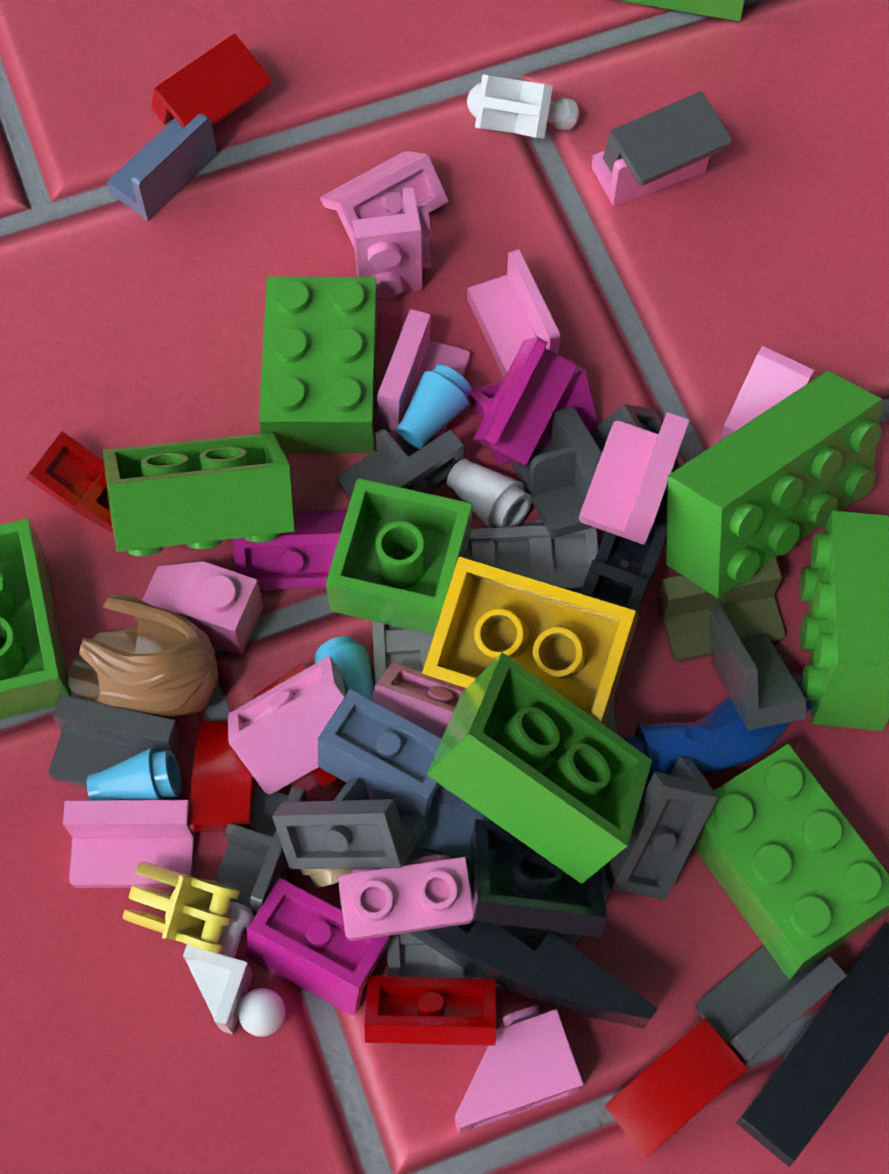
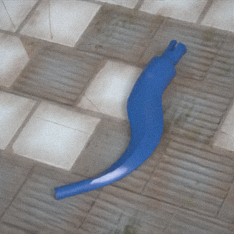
M803 672L790 673L801 690ZM729 697L705 717L694 723L667 722L638 725L635 737H625L623 739L652 759L645 784L647 785L654 772L670 775L679 757L692 759L703 776L749 762L765 753L792 722L748 731ZM806 701V712L811 711V701Z

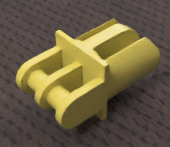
M146 861L138 863L135 874L176 888L173 893L146 886L132 885L128 898L166 911L165 918L148 912L125 909L122 919L163 934L162 938L176 940L214 953H222L224 944L219 943L223 926H230L232 917L227 916L231 898L238 899L240 891L218 884L217 881L195 878Z

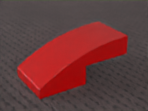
M61 431L26 479L73 511L113 533L104 461Z
M202 721L200 724L189 800L188 826L192 832H225L228 824L253 830L254 787L256 780L229 744L228 721Z
M706 1017L604 1106L647 1158L750 1067Z

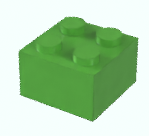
M357 478L326 581L330 611L434 635L458 557L465 558L472 530V503Z

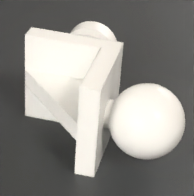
M483 75L482 82L470 90L467 98L468 109L476 118L475 127L481 129L511 132L544 139L547 122L553 123L557 129L570 130L579 119V108L573 99L560 98L557 102L551 101L552 85Z
M230 902L227 916L232 917L230 926H223L219 943L224 944L223 952L214 953L187 944L183 957L206 1001L214 1022L221 1031L233 1034L239 1018L241 1026L251 1035L258 1037L269 1036L282 1026L286 1015L285 1004L282 998L271 989L258 988L247 993L253 972L247 962L235 959V955L244 930H247L255 916L249 907L240 903Z

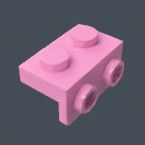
M414 186L403 188V214L352 220L357 277H376L377 298L381 299L392 298L400 293L422 291V269L431 268L428 238H431L428 208L427 205L417 206Z
M431 855L419 858L414 861V864L405 865L402 868H355L351 871V874L338 875L346 938L350 941L463 925L473 921L472 898L465 857L451 859L449 855Z

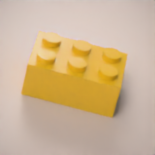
M458 557L422 674L467 688L503 652L605 726L640 615L635 610Z

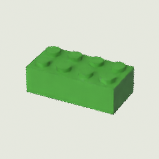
M827 370L669 474L666 565L716 598H720L736 585L749 581L757 570L778 555L788 553L799 540L818 527H824L832 510L841 511L855 500L859 501L865 498L873 488L876 480L874 466L877 444L882 433L880 417L883 399Z

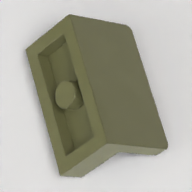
M776 557L757 570L749 581L736 585L720 598H716L683 575L663 579L657 598V605L674 662L680 663L711 656L709 609L720 606L740 639L767 634L772 644L783 641L785 630L774 597L782 579Z

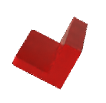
M234 33L156 86L153 92L151 109L163 124L175 118L184 129L198 114L203 113L211 119L213 127L269 88L271 77Z
M368 976L364 1023L365 1043L496 1046V979Z

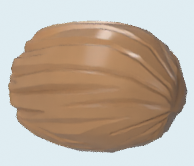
M111 594L102 607L137 617L138 624L123 630L98 632L91 639L83 638L80 651L68 671V687L71 689L72 694L79 699L167 719H176L203 710L211 699L218 680L217 662L215 661L217 658L214 656L215 650L211 645L208 635L190 620L174 612L152 606L136 597Z

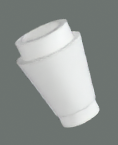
M466 458L457 462L448 475V487L453 489L464 502L472 503L473 512L489 528L517 527L530 509L532 498L530 494L525 492L522 482L477 463H472Z

